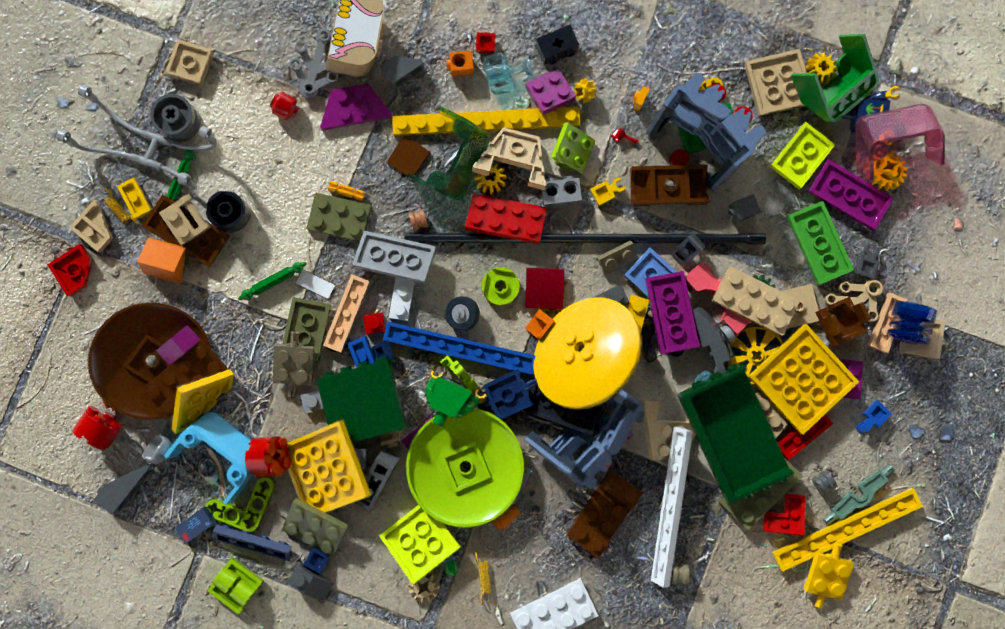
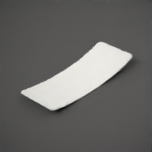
M305 270L301 272L296 282L325 298H329L335 285Z

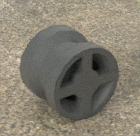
M827 471L822 472L820 477L812 479L814 486L823 496L828 494V490L837 488L836 481Z

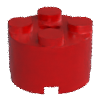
M88 406L72 432L77 438L81 439L83 436L88 440L86 444L100 450H106V448L108 449L123 425L115 421L116 417L109 412L103 414L97 408Z
M278 436L259 437L249 442V451L245 452V464L247 470L253 473L255 477L280 476L286 469L290 468L291 459L289 458L286 438Z

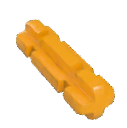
M334 181L329 183L328 190L332 193L337 192L339 195L351 199L354 198L358 201L364 200L365 192L362 190H356L343 184L339 185Z

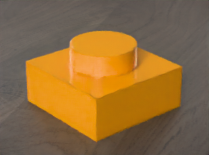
M643 86L641 91H636L632 99L635 102L633 109L640 111L649 88Z

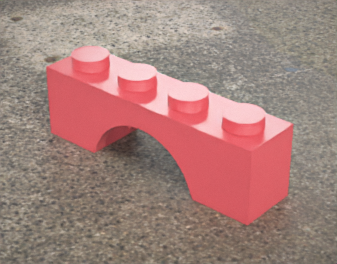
M702 262L685 275L687 287L693 294L709 292L715 295L721 279H716L712 274V269L707 264L703 265ZM722 307L723 313L720 323L723 326H729L734 335H737L751 322Z

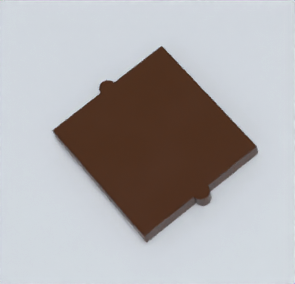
M404 135L386 163L397 169L398 173L402 172L413 179L430 154V151L419 145L418 141L415 142Z

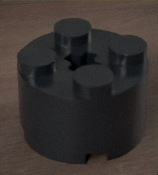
M216 192L207 202L206 216L208 220L224 232L234 233L240 231L251 218L248 204L234 192Z

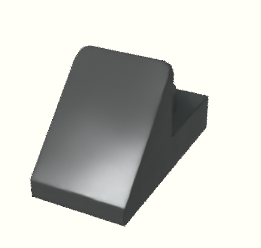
M692 233L671 254L684 267L706 246Z

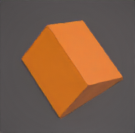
M149 237L137 263L146 275L181 284L186 247Z

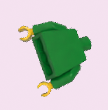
M435 371L431 372V379L425 391L429 408L437 411L433 423L443 427L447 417L454 420L463 418L472 412L478 404L484 402L486 394L479 396V389L475 391L473 396L472 391L443 379L442 373H440V376H434Z

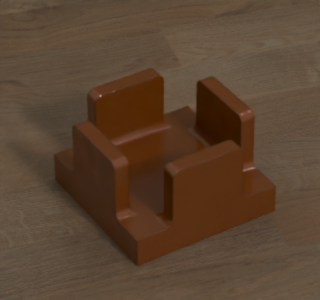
M850 297L815 312L832 347L868 332L864 322L871 320V317L864 303L861 302L854 305Z

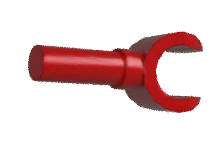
M617 129L611 136L617 142H620L622 138L638 144L639 141L628 136L623 129Z

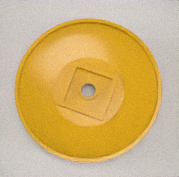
M588 298L575 302L553 318L554 322L538 341L534 353L536 357L533 367L534 375L537 379L536 382H538L540 390L546 397L562 407L584 409L605 402L627 383L639 360L641 333L632 313L614 300L608 298ZM585 344L584 349L578 352L579 347Z

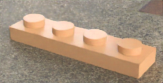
M351 275L323 346L341 353L343 352L370 281Z

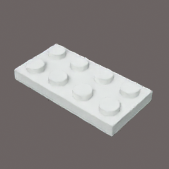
M581 578L510 613L517 629H573L598 616Z

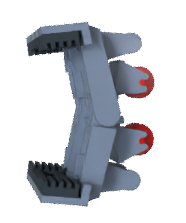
M695 73L685 84H677L659 110L646 134L655 140L669 120L689 133L698 135L722 166L706 182L708 188L713 192L755 152V145L765 135V129L762 126H757L748 133H745L753 118L752 111L745 106H741L730 115L731 110L721 104L727 94L724 86L713 84L709 88L698 92L704 77L701 73Z
M620 389L614 396L608 399L606 407H611L615 410L611 415L601 419L596 432V438L567 428L550 445L533 431L529 433L525 441L539 455L581 488L585 485L587 488L592 489L597 483L593 475L598 471H608V467L612 464L611 459L613 457L611 455L617 454L622 445L633 437L631 429L633 422H643L642 416L644 412L641 409L644 404ZM583 443L587 444L579 459L575 461L572 453Z

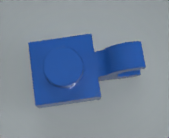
M874 400L862 413L866 419L861 421L856 426V429L860 433H867L873 425L879 428L892 413L879 400Z

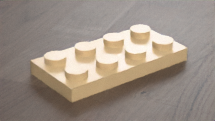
M731 266L727 268L712 299V302L780 336L784 335L800 302Z

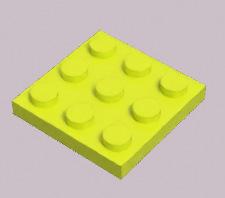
M419 505L379 535L413 585L461 548L446 525L428 515Z

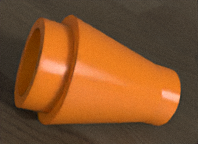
M514 504L492 520L498 531L501 529L505 530L521 513Z

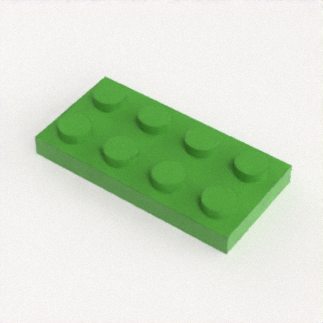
M823 201L786 216L817 286L854 271Z

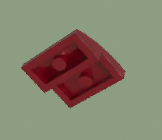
M526 267L525 308L563 309L564 269Z

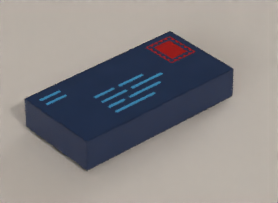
M205 506L176 526L175 529L184 544H186L214 525L216 521Z

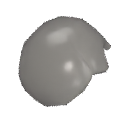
M158 434L148 444L142 454V458L151 464H159L165 461L167 458L164 455L172 446L171 441L167 437Z

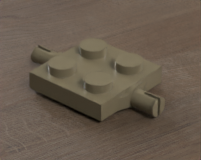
M291 332V343L274 345L272 383L289 385V397H296L297 386H312L314 346L299 344V332Z

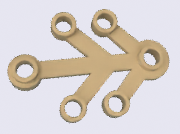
M872 279L865 282V284H850L844 281L839 284L838 290L840 293L846 294L849 291L863 292L858 297H850L853 304L864 303L868 299V313L874 314V319L868 322L878 319L877 297L883 292V286L879 281ZM843 284L848 287L847 291L842 289ZM870 286L875 288L874 293L870 291ZM828 294L825 296L824 302L830 306L847 297ZM828 297H832L834 299L833 303H830L828 301Z

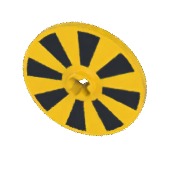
M751 327L744 329L735 335L736 341L730 344L735 357L728 361L729 366L736 363L742 364L747 367L748 370L745 372L749 376L783 342L774 332L766 328ZM759 351L761 353V360H753L752 352L757 353Z

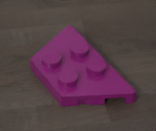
M369 83L331 90L320 128L322 131L389 119L392 118V113Z

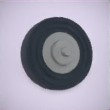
M460 296L448 303L445 315L448 324L453 329L466 331L472 329L477 324L480 311L473 299Z

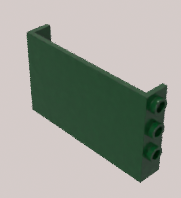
M739 363L730 365L727 368L728 370L722 373L716 372L711 374L710 378L705 381H696L691 384L692 387L677 393V397L721 493L729 504L742 498H750L755 492L771 488L772 484L787 481L790 476L794 475V471L788 467L748 379L745 372L748 369L742 364L739 365Z

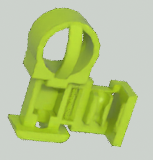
M447 355L440 361L449 372L453 371L459 377L463 388L465 385L473 393L480 388L457 360L453 362Z

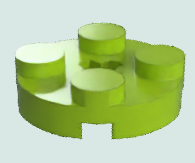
M496 267L483 277L482 292L484 297L494 305L503 306L512 303L519 293V280L509 268ZM500 281L506 286V289H502V291H498V288L495 287Z

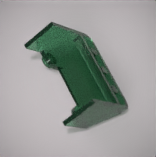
M440 106V114L455 121L453 131L456 136L464 140L447 174L441 171H434L429 175L427 181L410 173L407 177L437 193L458 201L465 196L476 173L472 172L473 165L480 159L482 153L487 150L490 136L485 130L470 120Z

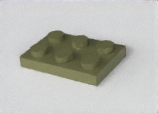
M315 192L306 229L360 242L363 232L366 231L372 206Z
M293 297L282 344L291 343V332H299L298 343L304 346H314V360L320 361L331 304Z
M295 498L281 531L334 557L348 524Z

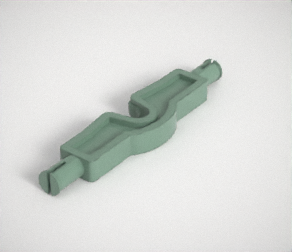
M889 464L882 471L876 470L870 476L860 481L857 487L861 491L862 496L858 498L853 492H847L830 508L832 512L823 519L825 523L830 525L837 518L842 520L855 508H861L870 503L874 493L888 482L887 477L895 471V468Z

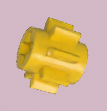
M585 78L581 79L580 83H575L574 94L578 101L583 100L584 103L591 102V99L596 98L597 88L593 80L588 81Z

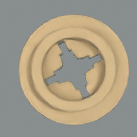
M432 572L428 573L416 584L413 585L411 581L408 584L409 594H411L414 600L421 603L432 601L437 597L440 589L439 580ZM429 580L427 586L429 591L424 590L423 592L419 593L421 588L419 583L424 584Z

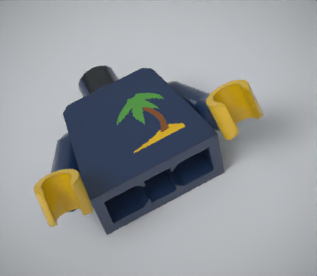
M893 86L889 89V92L881 91L868 95L844 115L842 119L851 120L850 130L855 132L862 141L866 143H880L883 141L886 146H890L892 140H886V138H893L894 134L891 131H886L891 102L888 98L891 97L893 100H898L901 97L900 94H892L895 91H900V88Z

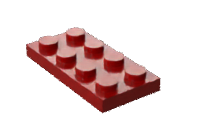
M473 193L465 230L540 244L547 207Z

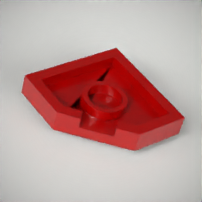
M78 244L48 263L47 266L66 296L71 297L87 286L93 260L82 244Z

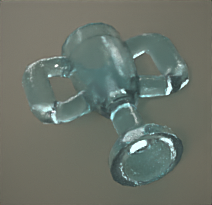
M503 53L488 55L484 58L483 63L487 83L490 86L491 92L495 95L509 93L513 90L514 82L511 79L513 74L524 72L525 75L532 76L529 57L524 59L522 65L514 67L508 66L507 56ZM502 60V64L491 66L489 64ZM504 81H506L509 84L496 88V84L502 83Z

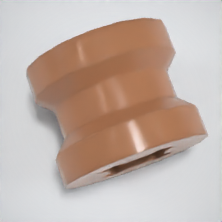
M423 209L415 214L409 213L414 232L418 231L421 227H429Z

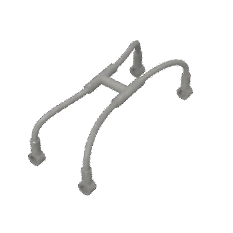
M85 85L79 87V96L85 97L92 103L97 104L118 123L140 134L141 137L152 140L145 157L134 153L129 154L116 150L80 145L71 137L70 132L64 130L57 132L56 138L58 141L83 151L130 158L134 162L160 171L164 170L177 177L179 184L185 185L189 189H197L196 184L191 180V175L183 172L179 174L162 163L152 160L159 143L170 147L174 146L197 151L215 148L217 142L210 128L202 126L199 130V137L206 139L210 145L194 146L177 143L172 139L133 127L101 103L98 97L92 93L91 87Z

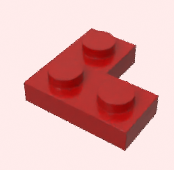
M785 494L784 513L766 512L764 514V532L805 536V495Z

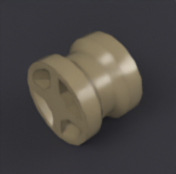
M673 564L671 584L682 583L683 585H688V565L681 567Z

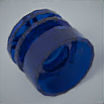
M896 301L894 302L891 315L900 320L890 321L889 326L895 329H888L886 334L904 343L928 345L931 338L925 335H932L933 331L924 325L935 324L938 311L918 303Z

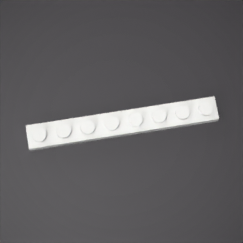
M674 427L651 575V581L662 587L670 586L693 431L682 427Z

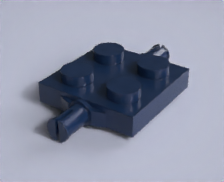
M519 369L484 384L483 387L487 394V401L478 404V408L484 411L491 407L496 417L502 420L533 406L534 403L530 396V389L538 386L537 379L534 378L525 382Z

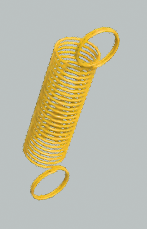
M105 188L107 192H110L111 196H109L107 201L104 200V202L124 224V221L130 218L138 224L126 211L121 210L123 207L112 196L113 193Z
M475 552L476 563H477V562H478V557H477V552ZM488 561L478 562L481 564H478L480 585L483 588L481 593L486 594L484 591L491 593Z

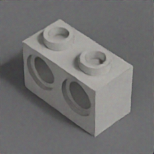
M566 176L563 180H556L555 178L545 179V190H541L543 207L552 208L581 204L582 196L579 178ZM573 187L575 189V193L568 194L565 191V188ZM548 189H554L557 194L555 196H549L546 193V191Z

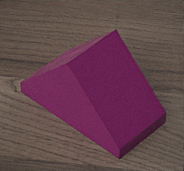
M187 325L156 351L171 365L201 339Z

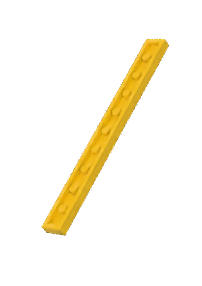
M579 106L560 107L545 115H542L537 108L392 116L393 135L411 136L501 131L503 127L511 130L563 128L564 123L580 127Z

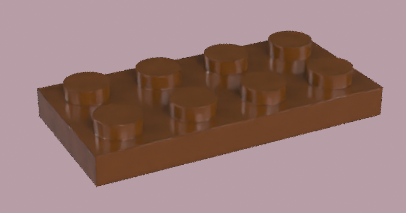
M162 194L142 227L168 243L182 246L159 214V212L175 203V201ZM182 207L181 210L194 229L198 228L199 225L188 209ZM209 223L211 228L183 245V247H186V254L209 268L230 238L229 234Z
M201 339L139 390V392L167 420L174 414L178 387L207 378L219 372H224L227 366Z

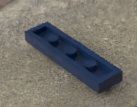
M216 525L213 530L214 540L289 561L291 558L292 546H289L286 542H275L266 536H254L245 530L241 532L233 530L228 525Z

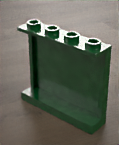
M387 356L375 359V363L369 364V361L357 364V368L352 369L351 366L340 368L339 373L334 374V371L322 374V378L316 379L327 425L343 420L351 442L411 427L410 419L405 420L391 362L395 361L394 358L387 359Z

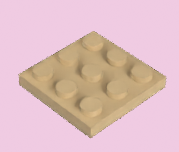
M800 49L744 63L758 117L805 106L800 102L791 77L793 73H807Z

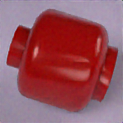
M284 92L279 93V95L275 94L269 106L272 108L271 112L283 120H289L290 117L295 118L299 110L297 100Z

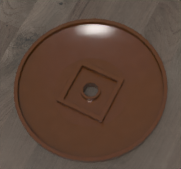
M140 303L116 312L100 326L89 348L88 370L96 392L105 403L121 414L144 420L162 419L163 417L139 392V390L170 366L156 350L187 325L211 349L210 342L203 328L186 312L162 303ZM149 355L157 357L158 363L155 366H149L146 363V358Z

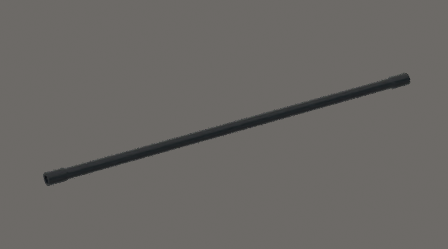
M405 232V240L418 243H530L483 233ZM765 233L695 234L702 243H766ZM542 234L540 243H626L629 241L633 243H682L691 234Z

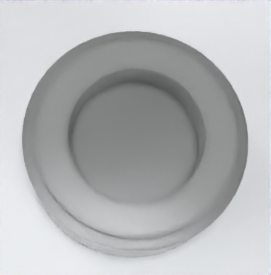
M724 325L720 328L729 344L736 341V337L729 326Z

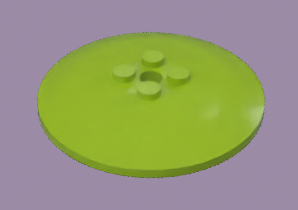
M474 409L463 418H457L456 420L447 417L443 427L433 423L434 417L431 418L415 435L407 455V481L416 502L428 515L451 526L474 527L494 520L513 503L523 481L524 458L516 436L501 419L480 409ZM464 461H468L471 464V470L467 473L463 472L460 468L461 463Z

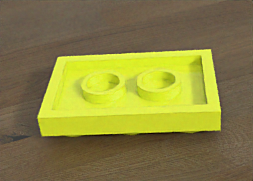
M805 122L769 167L796 188L801 189L835 144Z

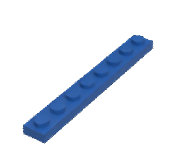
M387 321L383 337L384 341L388 340L396 344L513 371L519 369L522 373L533 375V363L536 355Z

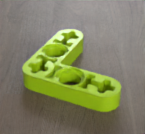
M271 477L260 478L256 482L246 509L230 503L225 505L223 500L220 499L210 500L205 506L214 519L248 532L254 531L261 524L275 489V481ZM268 481L270 488L265 489L263 495H257V492L261 493L264 486L261 483ZM256 498L263 501L261 509H256L253 506ZM217 504V508L221 510L225 509V511H215L213 513V508H211V505ZM230 510H235L238 514L235 521L228 518ZM253 513H259V516L255 515L253 518L255 525L249 527V523L246 520L251 519Z

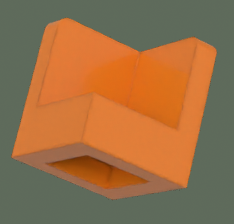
M539 309L525 329L540 340L554 320Z

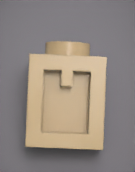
M400 430L380 435L381 445H387V448L399 445L398 441L402 440Z

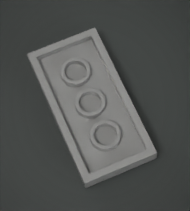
M364 231L352 265L354 268L426 284L437 248L432 245Z

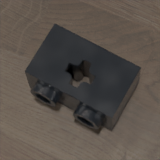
M567 25L536 38L535 46L543 64L552 65L565 56L567 58L574 56L578 51L579 43L571 25Z

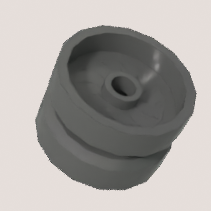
M164 95L157 99L151 108L150 117L152 124L169 139L176 142L187 141L194 137L199 130L201 122L199 113L180 95Z

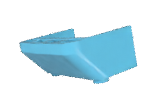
M208 412L181 433L164 457H178L185 447L194 448L202 440L233 463L227 471V479L235 487L223 501L227 505L236 501L254 477V474L247 470L245 464V452L249 451L250 445L248 444L251 439L218 413Z

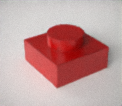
M477 32L476 53L495 54V33Z
M383 313L363 315L366 335L385 332Z

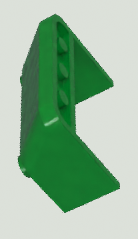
M865 34L839 36L844 52L836 63L839 75L823 88L817 73H793L791 75L800 102L826 122H837L872 93L879 84V76Z

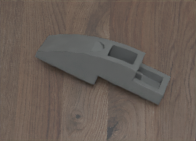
M701 307L693 309L694 322L698 330V341L702 344V347L710 345V357L714 359L716 364L715 373L727 371L729 367L728 361L735 357L727 338L717 322Z

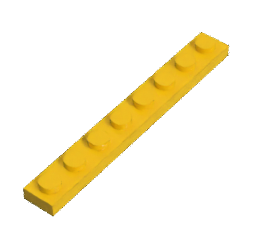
M910 488L772 552V555L779 570L783 572L813 558L815 552L822 554L833 549L834 543H846L923 507L915 489Z

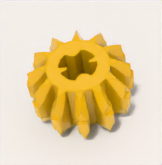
M825 52L820 55L814 54L806 62L807 66L805 69L808 73H817L820 84L824 83L826 85L836 77L835 73L838 71V67L834 65L837 63V60L832 61V55L826 57Z
M497 163L494 167L491 166L489 173L491 178L494 177V181H487V175L476 173L478 176L475 177V182H479L477 188H483L484 194L487 190H490V195H493L494 189L499 193L501 192L499 186L505 187L504 180L507 179V176L503 175L504 168L498 170L499 164Z

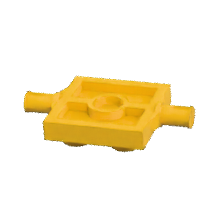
M834 543L832 552L828 554L815 552L804 590L818 595L814 604L817 608H823L825 598L843 599L854 563L851 560L839 557L843 547L841 544Z

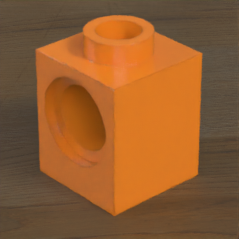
M472 50L449 53L450 59L446 60L447 71H451L452 77L474 75ZM459 61L464 63L462 67H457L455 64Z

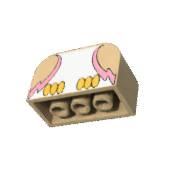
M381 0L338 1L326 70L354 77H360L370 72L374 65L375 57L380 56L386 22L383 21L384 5Z

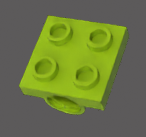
M564 123L550 158L555 160L554 163L557 166L566 170H572L576 174H582L596 140L572 124Z
M232 557L213 579L212 585L207 591L239 615L264 580Z

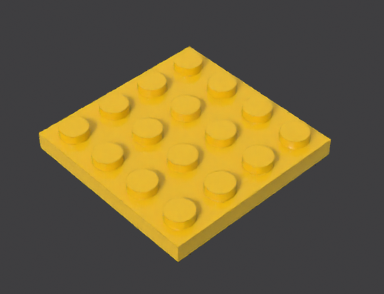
M803 324L748 376L802 435L859 383L854 375L807 324Z
M343 420L288 442L287 447L289 458L291 459V466L288 471L299 500L323 512H328L371 495Z

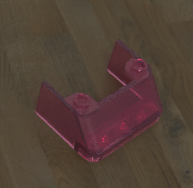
M917 104L864 115L856 122L857 173L869 180L874 179V161L883 159L887 155L890 142L924 136L925 158L939 165H945V134L933 109L926 104Z

